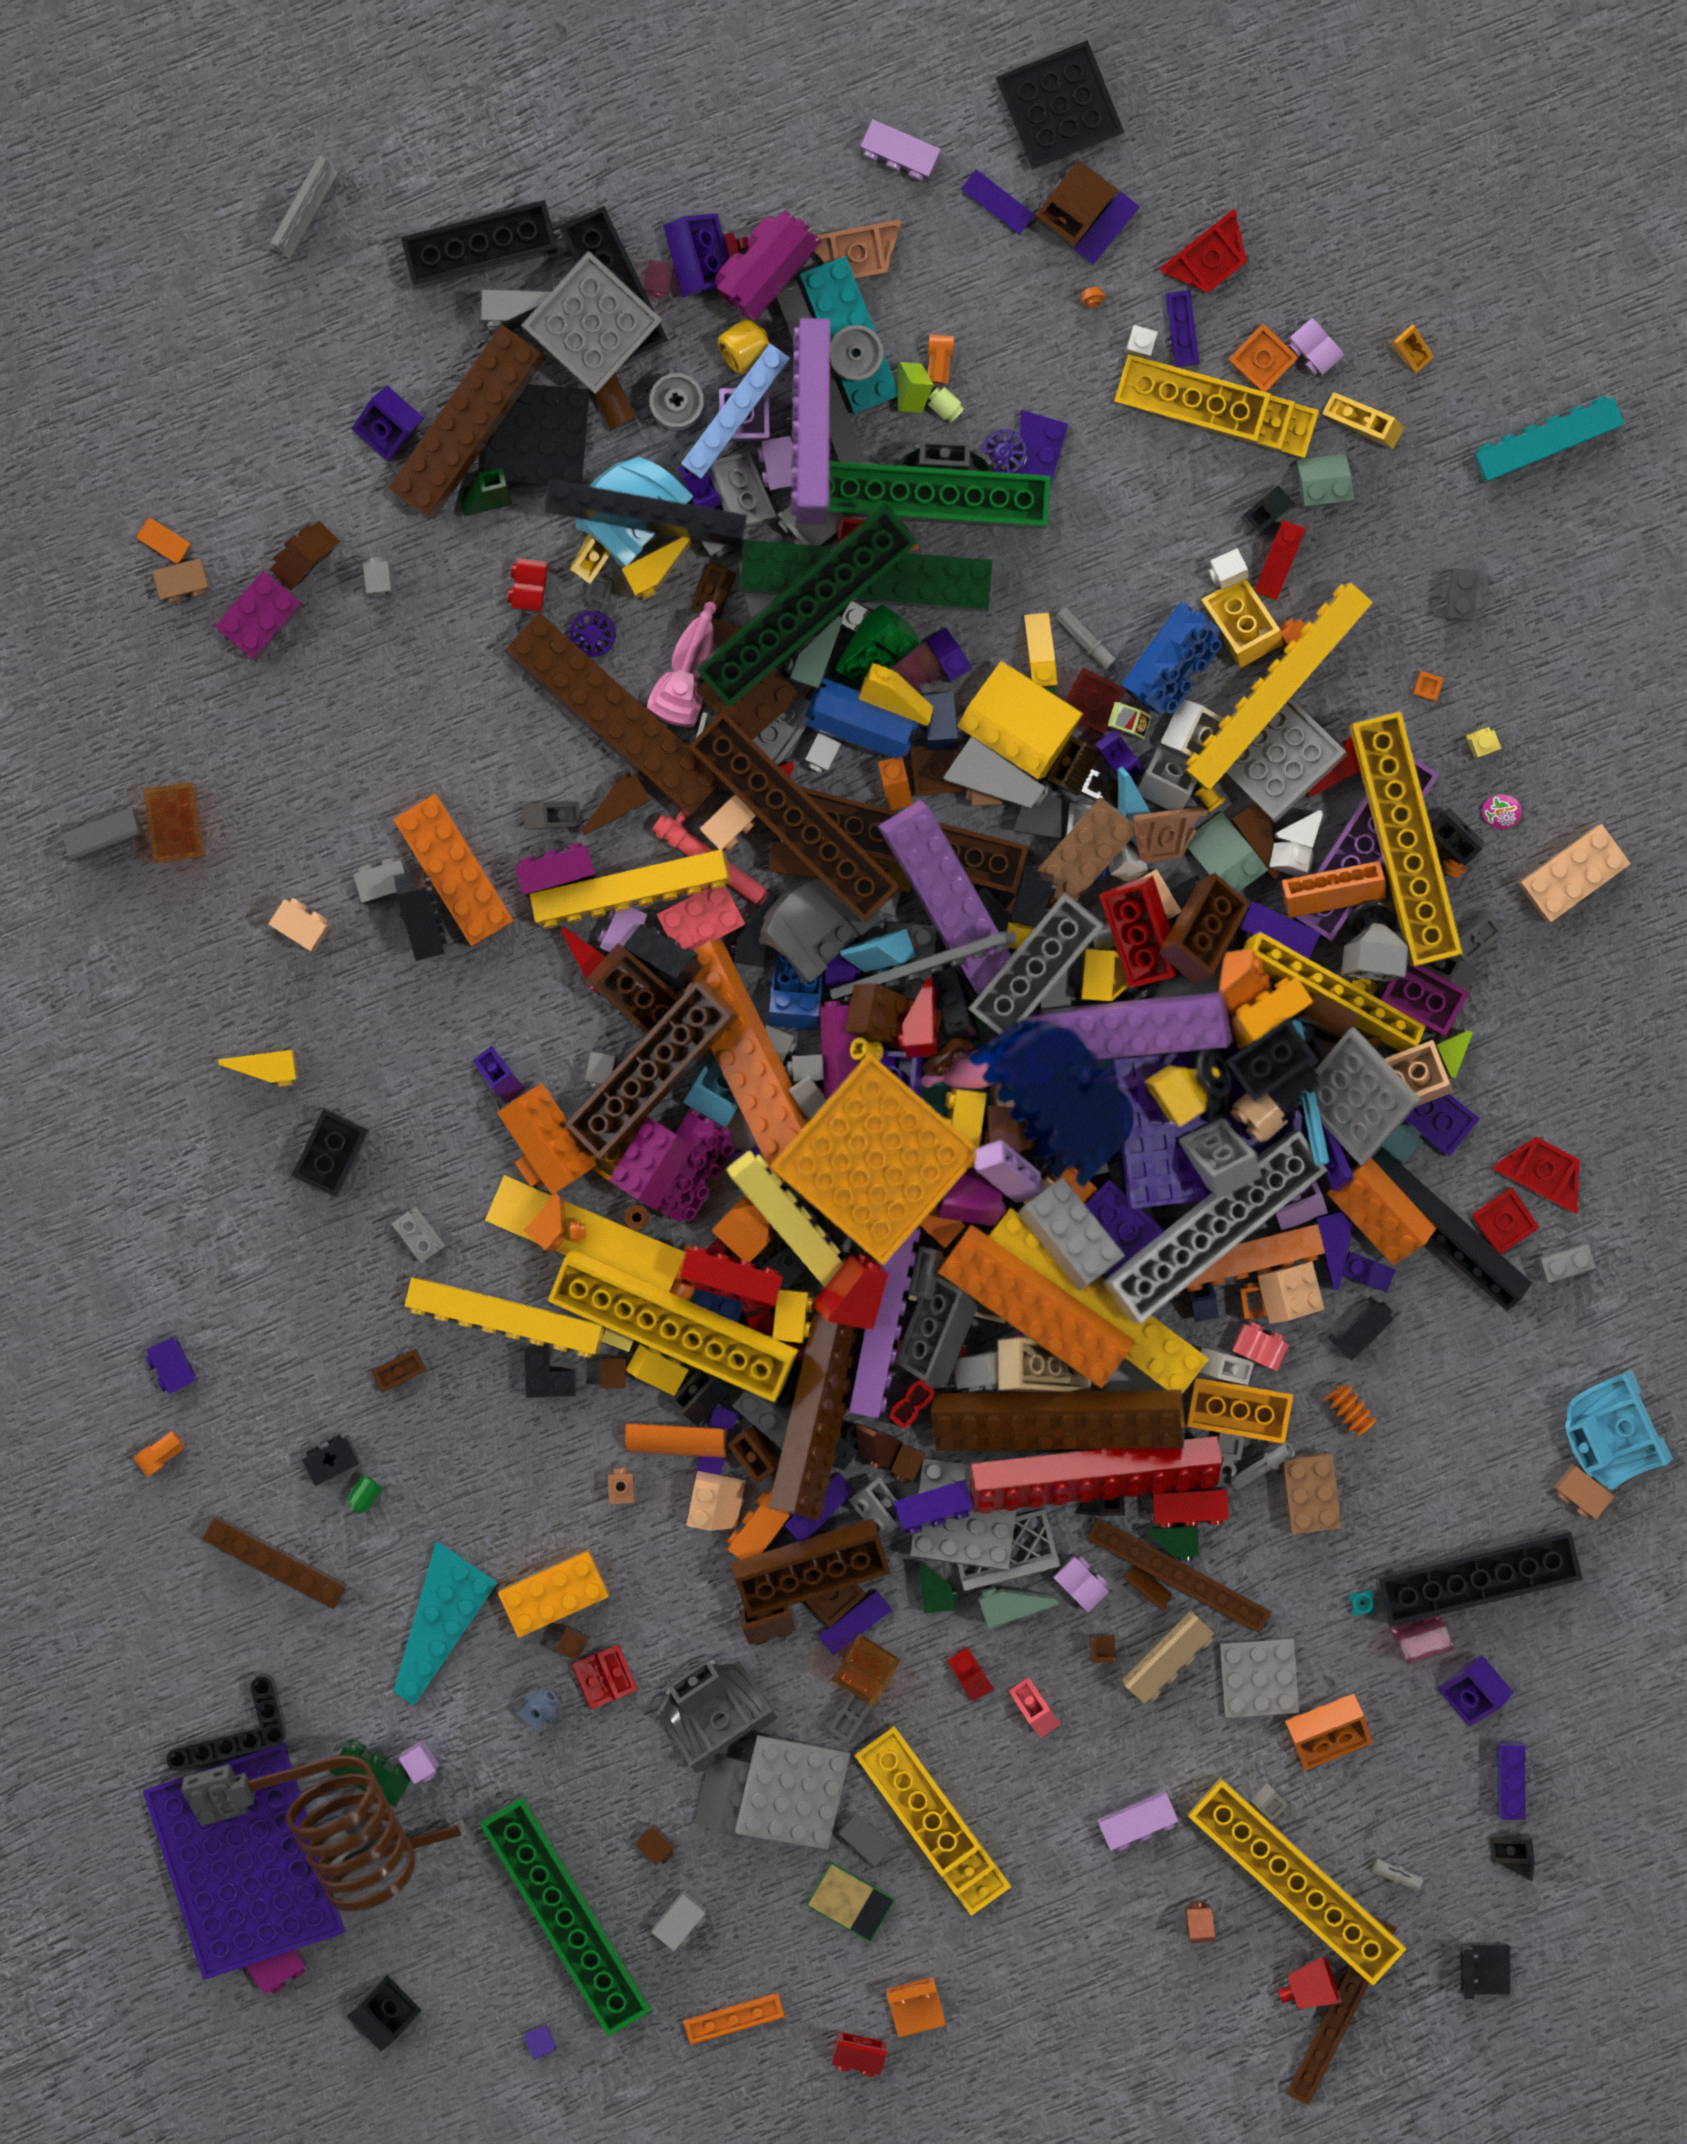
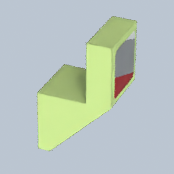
M1115 702L1108 726L1144 740L1151 716L1142 710Z

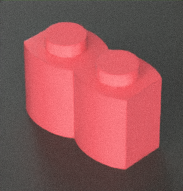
M1251 1321L1248 1325L1242 1323L1230 1350L1277 1371L1289 1346L1288 1343L1284 1342L1286 1337L1273 1331L1271 1335L1261 1332L1263 1327Z

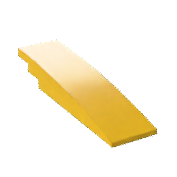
M1131 354L1127 356L1114 400L1116 403L1303 459L1306 458L1319 414L1317 409L1295 404L1293 401L1272 396L1267 392Z
M504 1175L485 1221L536 1242L524 1230L554 1195ZM565 1201L567 1232L563 1236L564 1242L554 1251L567 1256L573 1249L670 1292L682 1262L684 1251ZM578 1219H580L581 1224H586V1239H581L580 1244H578V1241H570V1222L577 1221Z
M895 1726L854 1755L971 1916L1012 1887Z

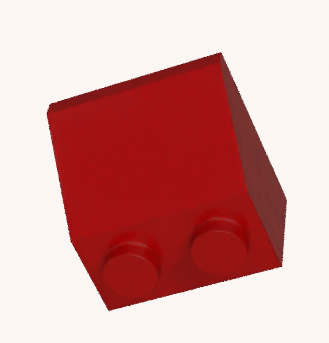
M838 2031L832 2056V2065H836V2069L850 2072V2069L859 2070L861 2075L874 2077L875 2074L880 2075L887 2054L886 2041Z

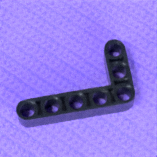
M262 1673L257 1675L251 1683V1693L259 1725L175 1746L167 1754L166 1763L168 1767L172 1770L180 1771L280 1745L287 1736V1728L273 1677ZM257 1681H267L269 1690L266 1692L258 1690ZM263 1705H273L275 1714L272 1716L264 1714ZM269 1729H279L281 1738L278 1740L272 1739L269 1736ZM253 1734L256 1736L257 1744L254 1746L246 1744L245 1735ZM229 1740L233 1744V1750L230 1752L222 1750L221 1741ZM197 1747H206L209 1751V1756L206 1758L198 1756ZM173 1753H182L185 1757V1762L182 1764L175 1763Z

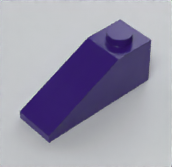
M1343 1211L1315 1218V1223L1319 1226L1325 1253L1323 1255L1332 1290L1340 1288L1351 1240L1350 1230L1354 1229L1352 1220Z
M839 1472L829 1480V1487L826 1490L823 1502L824 1509L819 1521L791 1516L784 1523L787 1529L799 1541L806 1540L855 1491Z

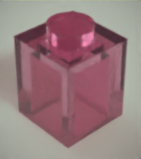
M649 259L644 284L645 292L649 293L648 297L654 299H663V296L669 297L674 264Z

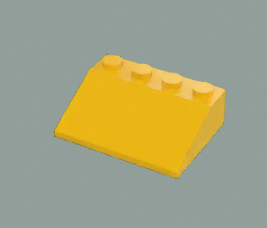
M1000 661L968 705L957 727L1033 777L1041 779L1048 776L1083 713L1005 662Z

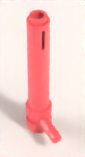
M679 812L675 819L670 815L667 817L662 814L652 828V831L656 833L655 836L659 839L664 838L668 841L667 844L670 847L679 849L689 857L714 851L688 832V828L683 825L687 817L682 812ZM728 861L732 881L728 885L755 905L757 903L762 905L770 894L766 891L767 888Z

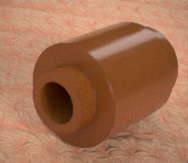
M640 1204L630 1206L625 1213L626 1224L635 1230L644 1228L650 1220L648 1209ZM636 1212L642 1216L639 1222H635L632 1219V1215Z

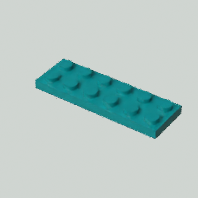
M846 256L800 274L816 318L830 319V342L839 331L852 325L865 326L875 332ZM854 348L851 351V355L857 358L861 355V352H859V349ZM884 352L880 367L869 378L861 381H847L840 377L854 414L898 397V388Z

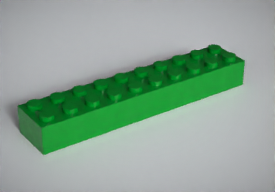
M828 461L827 515L869 517L886 502L893 512L903 520L1046 529L1048 526L1051 476Z
M520 1796L482 1819L480 1822L481 1828L607 2037L651 2011L649 2001L525 1796Z

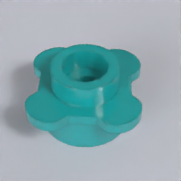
M1365 1590L1364 1593L1352 1592L1349 1599L1353 1605L1351 1612L1354 1616L1366 1613L1373 1614L1376 1607L1373 1605L1372 1598L1374 1594L1372 1591Z

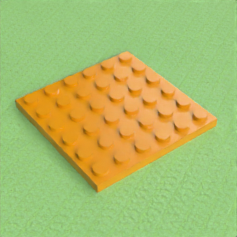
M868 1053L772 1163L770 1168L884 1265L976 1160V1149L978 1148Z

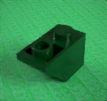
M503 467L479 473L460 494L464 517L512 505L509 485Z

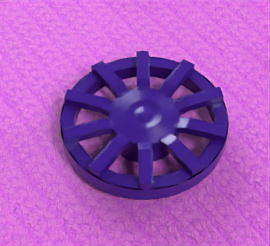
M1000 429L986 438L982 453L985 455L987 453H994L995 456L990 460L992 462L997 459L999 460L993 472L1015 474L1022 469L1027 461L1028 446L1025 439L1019 433L1010 429ZM1003 433H1009L1006 442L1003 440ZM997 435L1000 441L999 444L992 440ZM1014 435L1019 440L1011 445L1010 442ZM989 443L996 447L995 450L987 449ZM1022 443L1023 451H1016L1015 447ZM1015 455H1023L1020 462L1015 459ZM1013 461L1017 465L1012 470H1010L1009 462ZM1002 462L1005 463L1006 471H999Z
M594 610L586 611L578 615L572 622L570 640L588 657L604 655L614 645L616 628L613 621L606 614ZM589 615L590 624L587 625L582 618ZM593 615L601 617L597 624L594 623ZM605 620L609 626L602 629L600 625ZM578 621L582 624L584 630L575 628ZM611 630L612 638L604 636L603 633ZM574 632L582 633L583 636L575 638ZM585 640L586 642L581 648L577 642ZM600 640L610 641V643L605 647ZM596 643L600 646V648L602 649V651H600V652H596V651H595V644H596ZM588 644H591V652L585 651Z

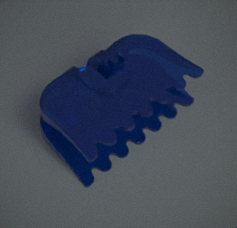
M1027 1018L1015 1022L989 1043L968 1056L969 1061L975 1066L987 1064V1070L983 1075L984 1082L991 1085L1000 1082L1001 1088L997 1092L998 1101L1001 1103L1014 1101V1107L1010 1111L1011 1119L1017 1122L1027 1119L1028 1123L1023 1132L1024 1137L1028 1140H1034L1038 1137L1041 1139V1143L1037 1147V1155L1040 1158L1054 1157V1161L1050 1166V1172L1053 1177L1059 1178L1068 1167L1078 1164L1080 1170L1076 1175V1182L1079 1186L1085 1187L1099 1169L1130 1137L1134 1123V1109L1129 1097L1119 1087L1115 1070L1112 1066L1105 1069H1096L1100 1065L1098 1056L1094 1051L1087 1049L1083 1040L1071 1029L1046 1021Z

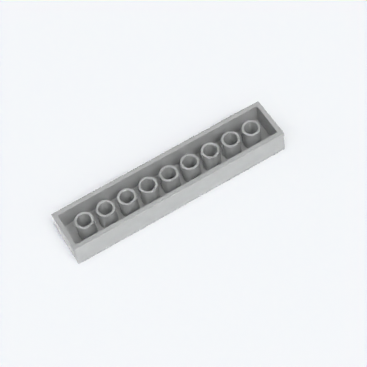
M1287 1131L1257 1156L1262 1178L1219 1199L1211 1193L1102 1282L1130 1322H1143L1327 1171L1324 1165L1317 1166L1314 1164L1311 1147L1300 1131Z

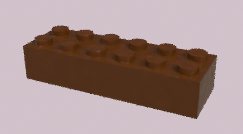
M874 1519L731 1563L734 1578L748 1618L891 1574Z

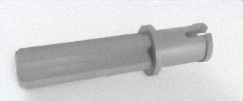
M1066 607L1057 613L1056 619L1088 651L1087 654H1091L1105 670L1116 660L1101 644L1102 640L1098 641Z
M1286 1442L1276 1450L1266 1452L1264 1458L1241 1471L1230 1480L1234 1489L1239 1490L1269 1470L1278 1469L1281 1463L1295 1456L1293 1447Z

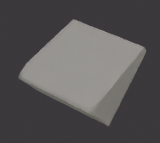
M1266 1784L1251 1799L1256 1808L1271 1822L1289 1805L1269 1784Z

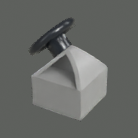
M1369 900L1357 905L1351 911L1348 918V927L1355 938L1344 946L1341 975L1390 982L1405 977L1408 947L1392 932L1397 922V914L1389 903L1381 900ZM1379 907L1387 912L1377 915L1375 913L1370 914L1365 909ZM1358 915L1365 921L1363 932L1357 929L1355 925ZM1389 920V923L1385 926L1383 921Z

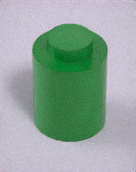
M363 1474L347 1498V1501L350 1502L348 1507L358 1514H361L362 1511L368 1513L384 1487Z

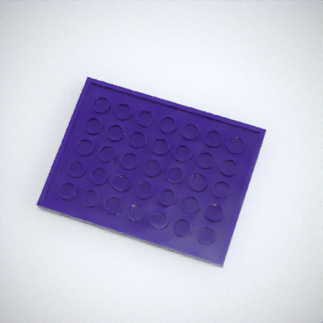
M282 1743L278 1746L264 1749L193 1774L230 1764L234 1771V1776L246 1773L248 1779L252 1780L291 1769L293 1766L286 1744ZM184 1777L143 1790L203 1980L346 1932L339 1909H336L330 1903L325 1889L322 1888L316 1877V1872L311 1868L306 1859V1854L301 1850L296 1836L291 1832L286 1822L290 1806L301 1795L297 1779L255 1791L254 1804L248 1806V1813L201 1826L182 1792ZM306 1806L298 1814L294 1826L299 1827L308 1815ZM305 1839L304 1844L309 1845L312 1839ZM314 1857V1862L318 1863L321 1858ZM324 1875V1880L328 1881V1875Z

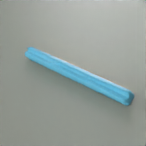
M1290 1020L1305 1040L1301 1020ZM1315 1091L1312 1094L1307 1092L1302 1098L1313 1160L1317 1166L1325 1165L1329 1162L1316 1093Z

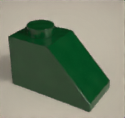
M1198 1526L1147 1527V1533L1174 1558L1179 1557V1561H1194L1193 1557L1199 1556Z
M924 1561L919 1562L924 1613L954 1610L953 1604H958L957 1589H952L951 1583Z

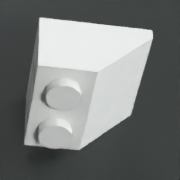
M1184 699L1175 711L1161 740V744L1190 758L1195 752L1199 754L1204 749L1202 743L1211 733L1214 736L1221 729L1218 725L1224 718L1202 705Z

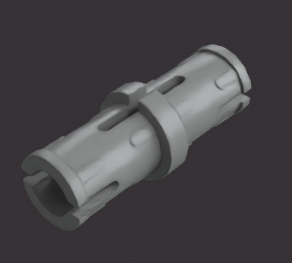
M1379 1858L1376 1859L1371 1872L1390 1880L1394 1885L1400 1884L1415 1892L1419 1891L1423 1882V1877L1405 1871L1404 1867L1400 1865L1396 1867Z

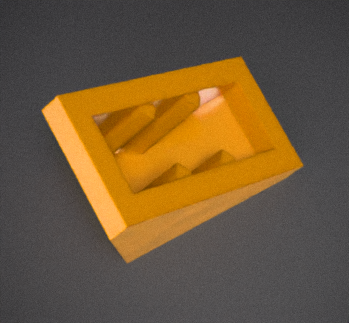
M1411 325L1390 345L1416 374L1434 358V355L1414 325Z

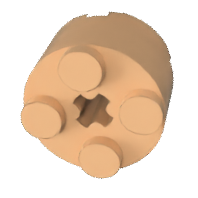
M1248 1092L1232 1105L1233 1109L1230 1111L1231 1116L1238 1123L1242 1121L1246 1125L1247 1129L1245 1131L1249 1137L1259 1142L1268 1141L1288 1122L1287 1119H1282L1285 1115L1270 1097L1257 1104Z

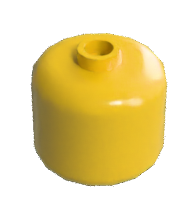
M749 319L738 322L722 333L717 340L722 357L730 368L740 375L747 374L770 343L766 331Z

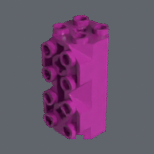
M786 210L781 212L778 217L767 216L747 240V246L750 248L749 251L743 255L741 253L734 254L719 270L715 277L717 292L728 304L739 309L741 315L755 323L816 252L822 241L815 234L807 231L809 226L800 218L796 220Z
M840 1001L825 1002V1007H820L823 1084L826 1100L833 1095L862 1061L852 1058L850 1054L851 1044L857 1037L845 1032L851 1001H849V1006H840Z
M690 1108L676 1134L695 1147L657 1208L663 1214L678 1222L683 1220L691 1221L695 1218L709 1194V1189L705 1186V1179L719 1177L734 1152V1145L730 1139L733 1132L721 1125L717 1129L716 1127L719 1123L707 1116L702 1120L703 1114L693 1108Z

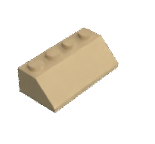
M1191 1610L1122 1679L1124 1685L1144 1704L1148 1700L1150 1702L1154 1701L1161 1693L1159 1689L1165 1683L1169 1685L1178 1676L1176 1671L1182 1665L1187 1667L1196 1658L1194 1653L1200 1647L1205 1649L1213 1641L1211 1636L1214 1632Z

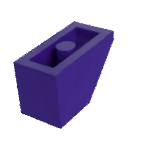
M947 628L925 640L950 683L972 670L963 651Z
M493 1046L473 1060L491 1088L506 1105L526 1090Z

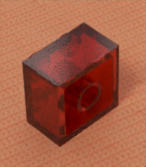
M1082 667L1065 702L1083 713L1078 722L1079 724L1103 736L1108 728L1114 703L1121 702L1127 689Z

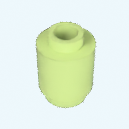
M937 387L928 397L930 400L928 406L944 421L947 419L952 423L964 410L960 405L961 402L946 387H943L942 390Z

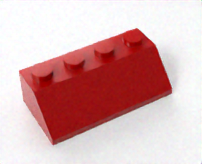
M1154 876L1133 880L1099 894L1130 988L1172 978L1180 973L1178 969L1159 954L1171 928Z
M692 1246V1249L687 1248L675 1279L676 1283L742 1301L766 1310H770L775 1306L783 1279L782 1276H778V1271L770 1268H764L763 1271L754 1268V1264L746 1261H740L738 1264L730 1261L731 1257L716 1253V1257L706 1254L707 1250Z

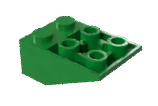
M880 604L862 620L835 668L838 672L862 687L873 663L892 669L921 643L911 623L885 605Z

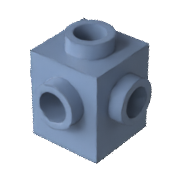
M543 1685L537 1692L532 1690L523 1700L526 1704L518 1715L536 1731L545 1721L550 1723L558 1715L559 1712L556 1709L561 1701Z

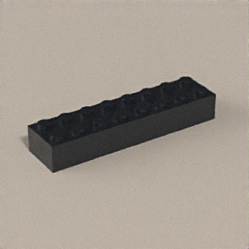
M1568 1529L1375 1576L1386 1622L1390 1627L1583 1580L1572 1533Z

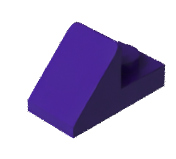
M1350 1251L1345 1262L1343 1275L1387 1292L1396 1269Z

